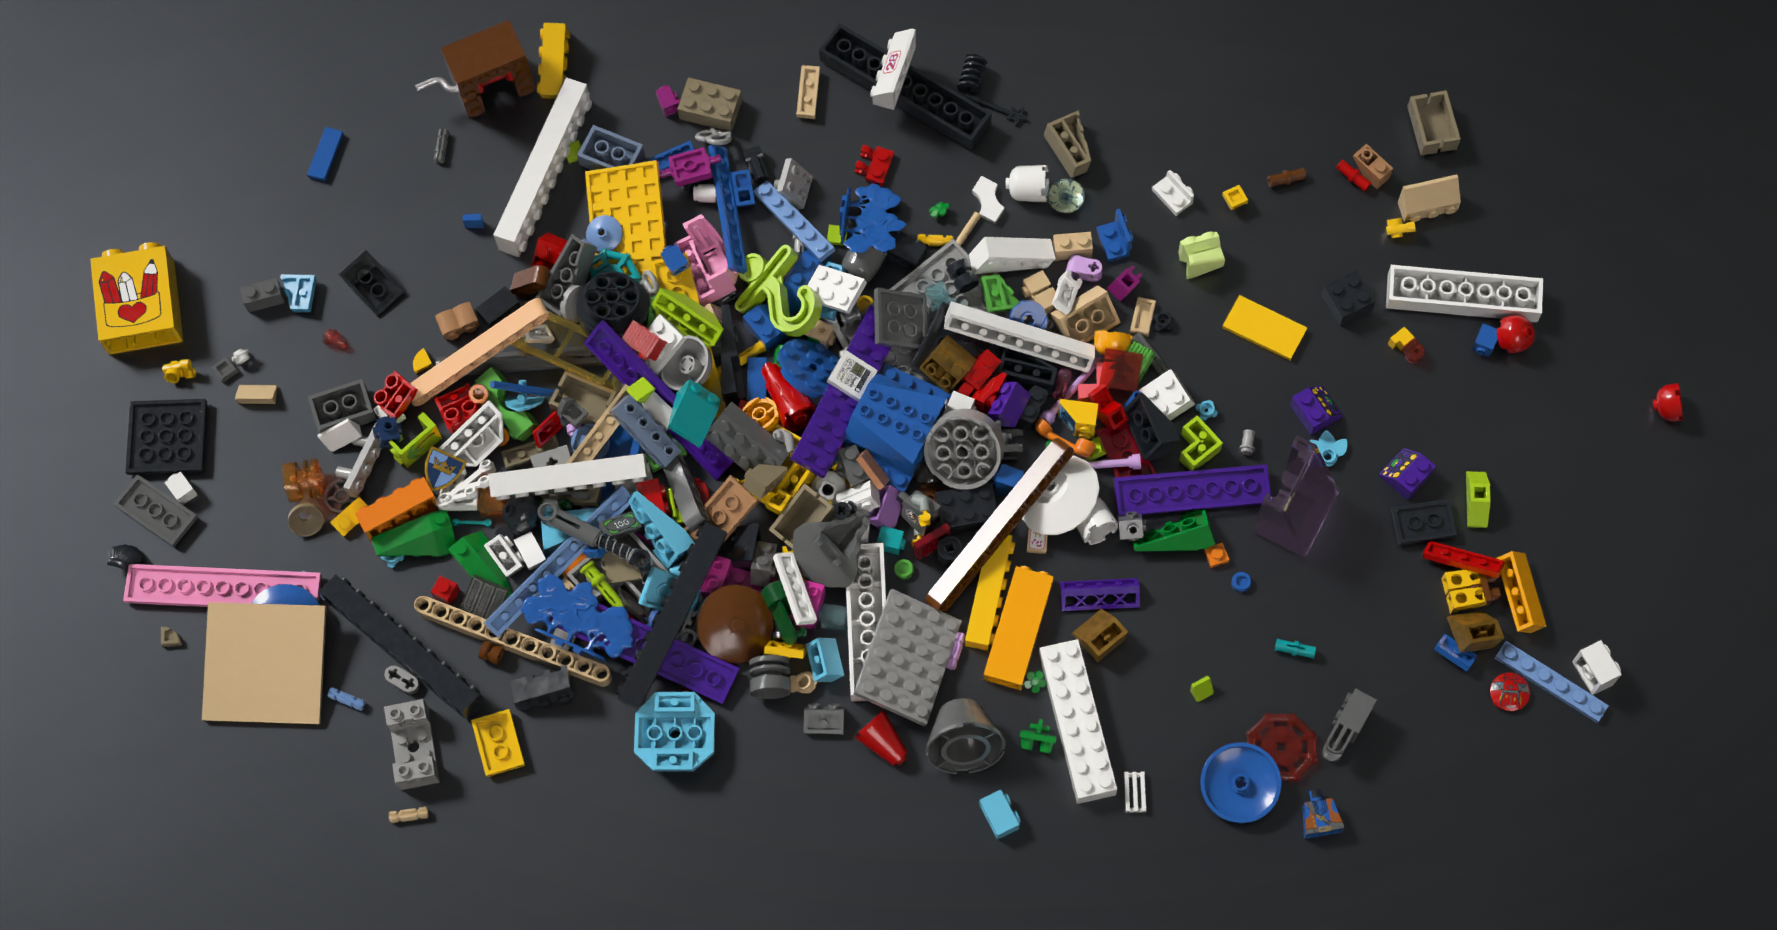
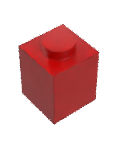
M439 576L431 590V594L435 600L452 606L461 590L457 583Z

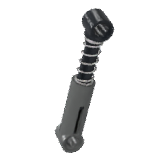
M545 502L539 507L538 515L545 526L554 527L593 548L596 546L600 549L604 548L606 552L610 551L613 555H618L620 559H626V562L639 573H647L653 566L652 558L647 550L628 548L624 546V543L620 544L617 540L610 539V536H604L603 530L557 508L553 503ZM547 512H554L551 517H545ZM641 558L647 559L644 564H638L637 562Z

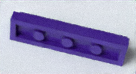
M1138 578L1060 582L1062 611L1140 607ZM1128 593H1135V602H1127L1123 597ZM1108 594H1113L1117 597L1113 603H1107L1104 600ZM1088 595H1094L1097 598L1093 604H1088L1084 601ZM1074 596L1078 601L1074 605H1066L1065 597Z

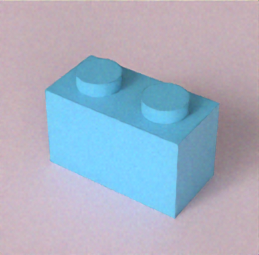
M817 638L806 644L814 682H833L844 676L836 639Z
M999 790L979 800V805L997 840L1019 829L1020 818L1016 811L1012 812L1009 806L1011 801L1007 794L1003 795L1002 791Z

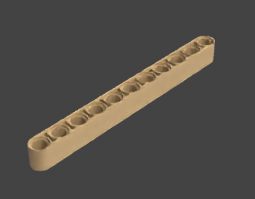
M420 596L414 602V608L419 616L481 641H489L494 646H503L507 651L557 670H561V666H563L562 661L569 658L571 662L567 667L572 676L598 686L605 687L612 681L611 672L604 664L507 628L499 637H490L492 632L483 624L487 619L427 596ZM423 604H429L426 610H420V607ZM440 611H446V614L443 617H438V613ZM458 618H464V621L462 623H455V621ZM475 625H482L481 629L477 631L473 630V627ZM511 638H517L515 644H508ZM529 645H535L532 651H526V648ZM547 651L553 652L550 658H544V655ZM582 666H589L586 672L579 671ZM601 672L607 673L604 679L597 678Z

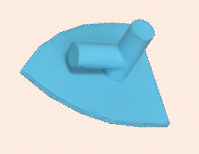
M519 380V385L527 386L526 380ZM519 392L518 397H506L505 405L518 412L539 406L544 401V397H527V393Z

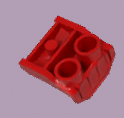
M394 371L386 377L385 387L374 394L373 402L377 406L379 405L380 409L390 417H396L397 420L410 405L418 389L403 378L400 373Z
M1002 372L990 379L974 393L971 398L975 399L976 411L984 414L989 413L1001 386L1006 382V373Z
M469 383L440 397H434L449 433H455L480 409L479 404L473 402L469 397V390L471 389Z

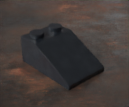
M364 250L337 275L376 316L405 292L367 250Z
M1143 392L1139 393L1124 409L1128 417L1126 422L1143 461L1163 458L1180 441L1174 424Z

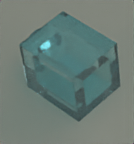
M943 281L925 287V295H927L931 311L939 309L942 302L949 304L950 296Z
M824 603L823 610L820 609L818 614L821 628L845 631L847 607Z

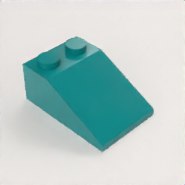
M689 379L676 393L668 428L700 448L718 412L721 399L716 394L703 388L699 383Z

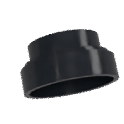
M612 271L601 273L586 283L578 295L576 304L578 322L588 337L603 320L620 338L623 337L632 320L641 323L645 327L647 326L649 316L648 295L638 281L626 274Z

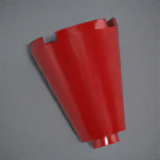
M884 711L880 712L854 736L857 741L892 765L897 763L899 766L907 759L905 755L908 752Z

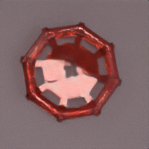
M1267 712L1245 734L1247 736V743L1255 745V741L1261 742V748L1274 759L1278 768H1288L1289 772H1280L1281 780L1298 781L1299 777L1317 761L1315 751L1316 733L1307 727L1293 712L1292 714H1269ZM1273 722H1288V723H1287V727H1284V726L1274 727V723H1273ZM1293 724H1294L1304 735H1302V736L1299 737V736L1291 729V727L1293 726ZM1267 725L1269 731L1263 737L1258 735ZM1307 741L1308 754L1302 753L1301 742ZM1277 743H1284L1286 751H1277ZM1299 758L1304 760L1297 769L1293 767V764Z

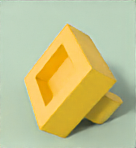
M1240 185L1226 190L1222 194L1231 210L1248 203V198Z

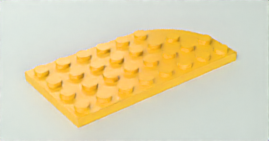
M656 160L585 171L590 222L596 217L603 215L615 218L622 227L623 235L620 244L612 251L623 254L629 253L641 275L645 270H650L653 273L650 261L662 259L660 253L666 247L659 162ZM604 229L600 231V236L604 235ZM609 258V263H610V264H616V265H617V264L619 263V261H620V260H616V259ZM601 260L598 263H596L594 265V268L601 265L603 261ZM627 265L622 268L625 274L628 276L632 275Z

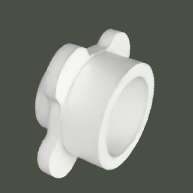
M243 348L233 353L232 361H235L237 365L247 361L250 358L249 350H243Z

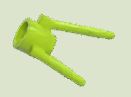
M666 487L665 491L672 519L680 526H684L685 523L679 508H676L672 489Z

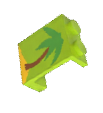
M424 412L418 416L424 431L401 450L392 440L389 441L392 448L390 452L394 455L393 458L399 465L404 464L409 468L431 446H434L442 439L436 424Z

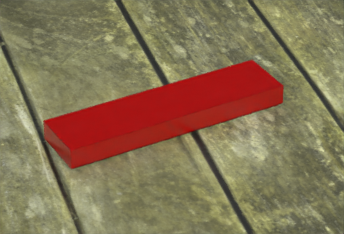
M1433 541L1428 542L1423 552L1424 559L1495 578L1499 577L1505 564L1504 560Z

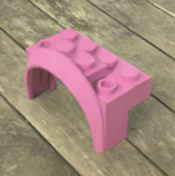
M699 215L683 223L689 236L675 242L674 245L677 244L682 253L687 252L698 299L701 305L705 307L709 303L736 291L735 284L738 272L731 271L728 268L724 241L704 216ZM713 248H716L715 250L703 255L705 252L710 251ZM702 259H703V261H704V263H705V265H706L707 270H708L709 273H707L706 268H705V266H704V264H703V262H702Z

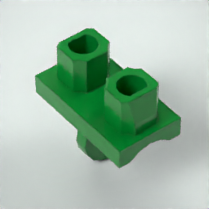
M1039 719L1038 724L1030 723V729L1037 730V732L1021 730V748L1032 750L1033 741L1038 740L1041 741L1040 751L1050 753L1053 743L1056 742V736L1041 733V731L1049 732L1050 726L1042 725L1043 719Z

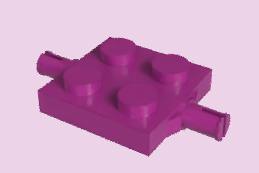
M703 147L668 157L670 161L669 169L659 171L661 179L672 176L675 179L676 186L680 187L712 178L711 164L722 161L720 154L709 157Z

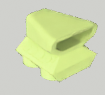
M1206 232L1201 236H1190L1180 241L1178 253L1180 261L1187 263V279L1224 266L1225 259L1217 232Z

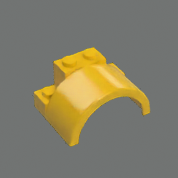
M776 425L772 429L771 435H773V432L778 429H784L786 431L788 430L779 425ZM792 433L795 445L797 446L801 437ZM789 453L785 461L780 465L788 468L781 483L761 500L757 498L765 504L767 509L779 516L804 484L812 487L813 480L815 479L814 473L790 460L793 453ZM744 479V480H741V481H739V482L743 485L745 479Z

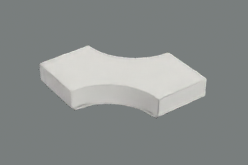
M981 176L972 193L981 203L979 213L981 217L996 224L1004 211V207L997 201L995 196L998 184Z

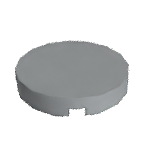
M573 285L563 295L565 298L561 301L560 310L563 318L569 322H578L576 304L578 295L584 286Z

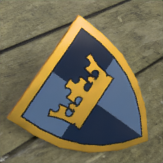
M431 446L425 462V475L431 491L440 490L451 485L458 479L467 461Z

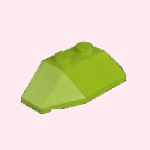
M663 288L659 289L652 302L656 316L658 317L659 314L663 315L684 336L697 337L707 347L715 346L723 332V328L716 315L685 294Z

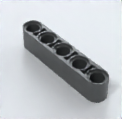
M678 454L663 469L686 527L691 532H695L699 529L700 525L703 526L709 521V517L685 459Z

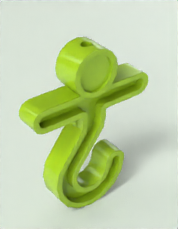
M783 245L769 261L756 253L746 255L747 272L738 274L742 280L750 285L736 301V310L745 315L757 305H761L768 297L770 321L775 328L788 336L795 337L804 335L813 329L820 319L822 311L821 298L815 290L807 285L801 286L797 291V296L801 300V309L793 317H790L788 294L783 277L797 261V251L788 245Z

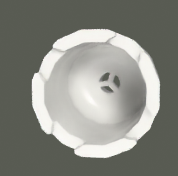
M1048 166L1015 167L1010 173V178H1006V189L1010 190L1012 198L1017 201L1047 202L1049 179L1045 178L1046 172H1049Z
M1098 497L1097 503L1088 518L1076 528L1085 543L1088 542L1090 545H1094L1106 540L1105 536L1110 532L1114 534L1119 524L1105 502Z

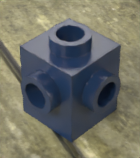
M385 416L376 420V425L373 427V435L375 439L378 438L379 447H391L389 444L390 440L397 446L399 445L402 430L400 423L396 422V417L390 418Z

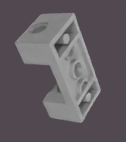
M420 699L385 706L386 725L391 731L395 763L392 766L396 785L400 790L440 783L429 707L425 701ZM412 743L419 744V749L416 752L409 751V746Z

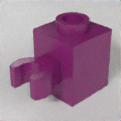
M1131 266L1129 269L1126 268L1107 287L1119 301L1140 282L1138 279L1142 274L1134 275L1132 273V270L1135 268L1134 266Z

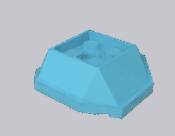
M655 692L635 713L634 753L652 771H694L714 754L715 713L695 692ZM673 731L680 732L677 738H671L670 734Z

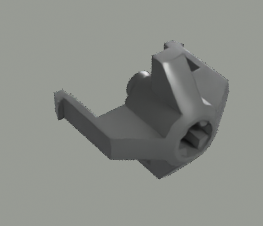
M997 420L995 423L999 427L1004 439V452H1022L1023 444H1009V442L1012 441V436L1023 435V428L1001 429V420ZM1006 454L1002 460L1017 459V454Z

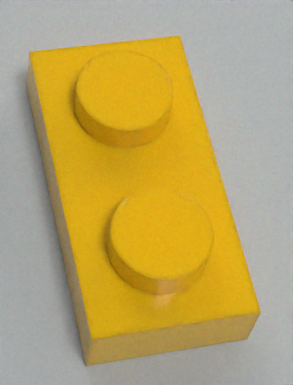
M358 497L334 518L330 524L342 536H345L359 523L355 513L360 508L367 506V504Z

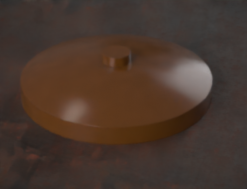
M726 585L711 592L701 603L696 615V634L700 644L708 654L727 663H743L763 652L766 644L771 640L774 619L771 611L767 609L762 595L756 590L742 585Z

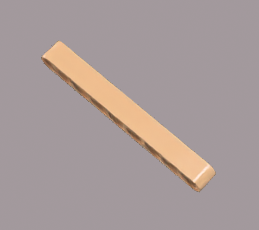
M536 298L529 301L411 382L418 389L412 400L413 406L424 404L546 321L550 314L542 299Z

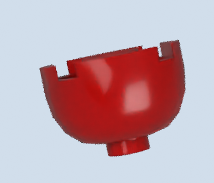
M1521 315L1506 316L1501 319V326L1497 328V339L1502 349L1506 348L1509 354L1520 353L1532 345L1535 332L1529 319Z
M1679 383L1663 386L1657 392V399L1653 400L1654 411H1658L1660 417L1666 421H1684Z

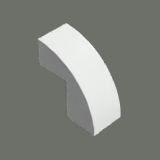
M532 532L513 540L529 571L546 561Z

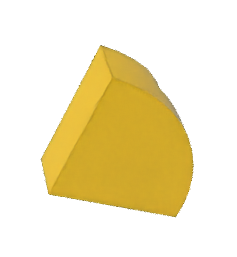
M424 348L416 354L413 361V368L416 374L433 366Z

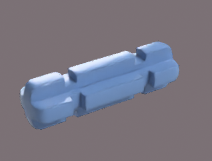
M330 688L327 695L330 699L337 700L339 703L349 707H354V709L359 711L363 710L366 703L360 698L356 699L355 696L338 691L335 688Z

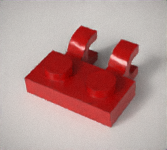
M863 144L860 157L871 159L872 161L870 166H867L864 162L857 160L855 173L866 175L865 181L883 186L894 151L879 146L876 147V150H873L871 147Z

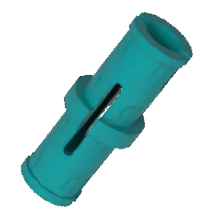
M1277 638L1275 651L1290 653L1295 657L1299 655L1314 659L1316 646L1313 647L1300 644L1299 641L1290 642Z

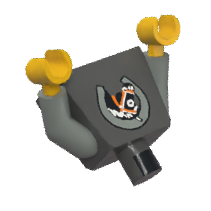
M902 491L896 500L903 505L901 516L914 528V537L917 538L912 540L911 543L914 550V542L924 537L936 525L941 506L920 491H915L910 496Z

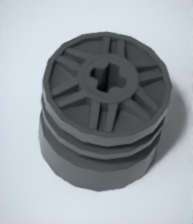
M764 655L749 660V667L751 668L749 674L754 677L750 680V695L761 699H775L790 695L791 679L786 677L790 674V659L780 655Z

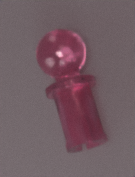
M1064 367L1058 371V378L1055 381L1056 387L1053 393L1055 399L1058 394V400L1065 399V393L1070 386L1072 371L1069 368Z

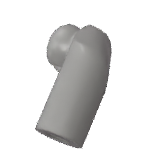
M784 429L775 430L773 438L785 443L787 453H793L796 448L793 434Z

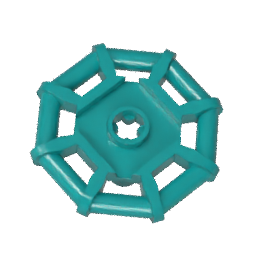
M604 248L594 256L591 266L601 260L603 263L596 268H590L591 279L604 272L612 271L625 274L622 268L627 265L632 274L629 277L639 283L642 280V275L636 268L629 253L623 254ZM609 258L616 259V260H620V261H619V263H618L617 265H616V264H610V263H609Z

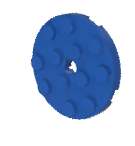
M802 339L786 342L777 355V363H780L782 368L780 372L786 381L799 392L815 399L817 396H823L829 384L827 380L840 359L839 356L826 349L823 344Z

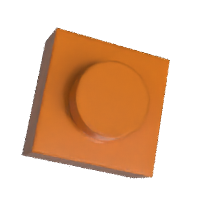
M1223 542L1204 549L1210 568L1229 562Z

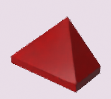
M554 411L532 432L537 448L545 445L562 428L557 411Z

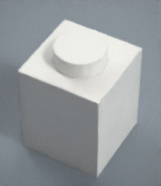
M181 472L173 474L165 482L181 505L186 504L197 496V493Z

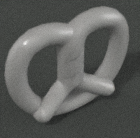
M711 127L710 130L698 132L695 138L700 142H707L712 145H724L732 140V134L730 131H719Z
M645 270L640 284L649 294L650 307L651 297H656L660 288L654 274L650 270Z

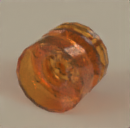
M317 458L310 459V465L308 460H303L302 469H300L297 461L282 465L284 487L290 503L304 500V491L307 492L310 499H313L315 494L317 498L324 497V475Z

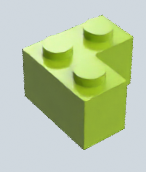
M1198 415L1183 426L1181 435L1190 445L1181 452L1180 461L1189 471H1196L1221 451L1223 442Z

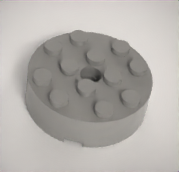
M973 409L952 410L941 416L927 435L924 445L925 460L931 473L943 481V484L956 489L977 488L987 483L998 470L1004 456V439L996 423L984 413ZM963 446L969 452L963 451L960 447Z

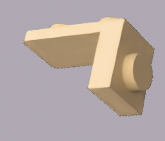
M818 320L813 329L804 334L818 340L826 349L830 345L833 346L836 340L834 326Z

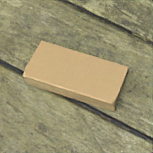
M239 385L235 400L238 404H276L277 385Z

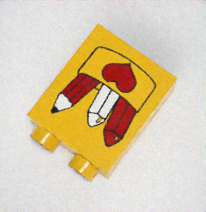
M149 242L140 245L137 251L125 253L120 249H109L102 253V257L90 259L98 341L109 355L183 342L175 262L166 246Z

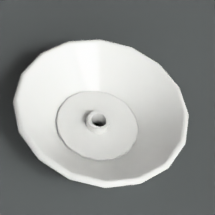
M1072 456L1022 518L1028 528L1041 535H1059L1075 529L1085 521L1097 503L1100 490L1096 471L1089 462L1077 456Z

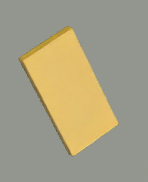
M1240 295L1222 327L1289 361L1292 359L1307 331V327Z

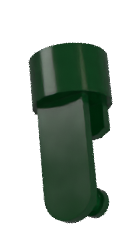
M781 580L764 587L761 595L767 609L771 611L787 645H794L798 637L805 638L807 636L806 628L800 627L798 630H795L788 616L792 614V610Z

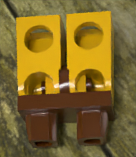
M1469 570L1445 572L1441 578L1445 595H1447L1446 599L1450 614L1457 613L1460 610L1485 607L1501 597L1498 587L1489 589L1488 583L1496 581L1495 577Z

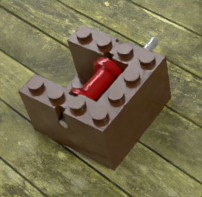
M509 20L441 47L454 86L449 85L441 77H434L415 85L418 92L439 84L446 92L457 93L468 118L478 116L485 111L480 94L484 91L483 86L503 78L512 81L519 97L529 95L532 91L536 90L527 57Z

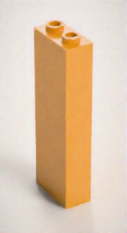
M1016 566L984 671L983 680L1022 690L1054 577L1050 576L1048 572H1035L1027 566Z

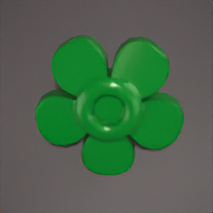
M937 203L929 209L931 217L936 218L938 215H945L947 213L946 210L950 206L948 203Z
M1029 671L1026 674L1029 680L1024 681V686L1031 688V691L1034 693L1039 692V686H1046V680L1042 679L1044 676L1043 672L1037 671L1034 674L1032 671Z

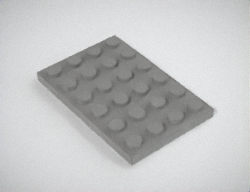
M891 589L853 695L925 726L945 672L961 620L942 611L939 613L935 608Z

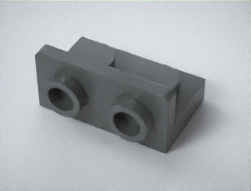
M810 703L809 706H805L804 733L843 734L844 707H840V704L836 703L828 704V706Z

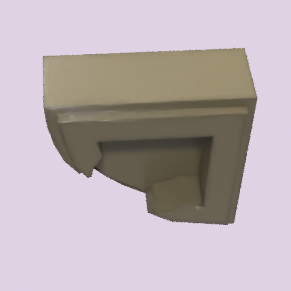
M161 627L162 647L182 646L181 638L174 630L168 627Z

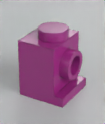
M664 85L656 90L657 99L664 116L677 113L680 100L676 92L671 91L669 85Z

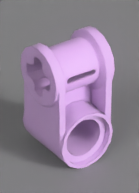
M1070 255L1066 271H1071L1073 279L1080 278L1090 282H1098L1101 279L1102 264L1100 261L1079 255Z

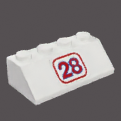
M915 29L896 32L893 39H889L887 45L888 53L883 56L882 70H878L876 76L877 84L872 87L870 97H873L874 105L892 110L895 109L916 49Z

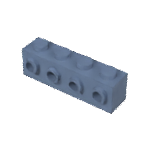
M631 395L625 396L609 413L660 468L666 467L681 452L678 448L679 444L665 434V428L653 421V415L647 410L644 411L640 406V402H637Z

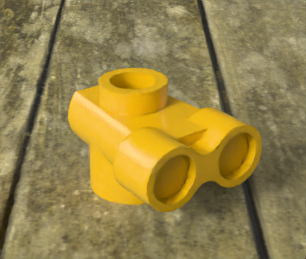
M1402 218L1387 220L1388 227H1386L1387 235H1391V238L1403 237L1402 233L1416 231L1414 221L1403 224Z
M190 359L180 360V362L171 361L170 364H164L162 367V371L165 374L164 378L169 383H177L180 377H186V379L196 377V370L192 367Z

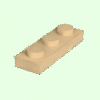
M802 65L797 118L815 119L820 76L819 66Z

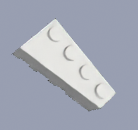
M984 237L969 254L972 271L975 274L1038 268L1045 269L1055 260L1051 239Z

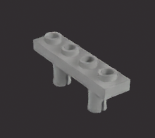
M373 429L369 437L362 435L359 439L352 442L355 446L363 447L353 469L338 466L336 469V476L346 479L343 488L350 497H358L359 493L363 490L364 483L368 475H370L376 459L380 455L382 448L379 447L378 438H374Z

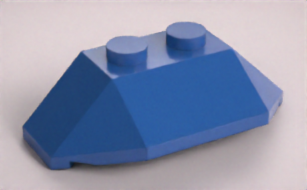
M806 250L795 264L784 282L787 288L789 313L791 315L799 312L801 309V300L797 296L798 289L803 285H808L819 265L825 266L827 262H832L830 256L820 262L809 250Z

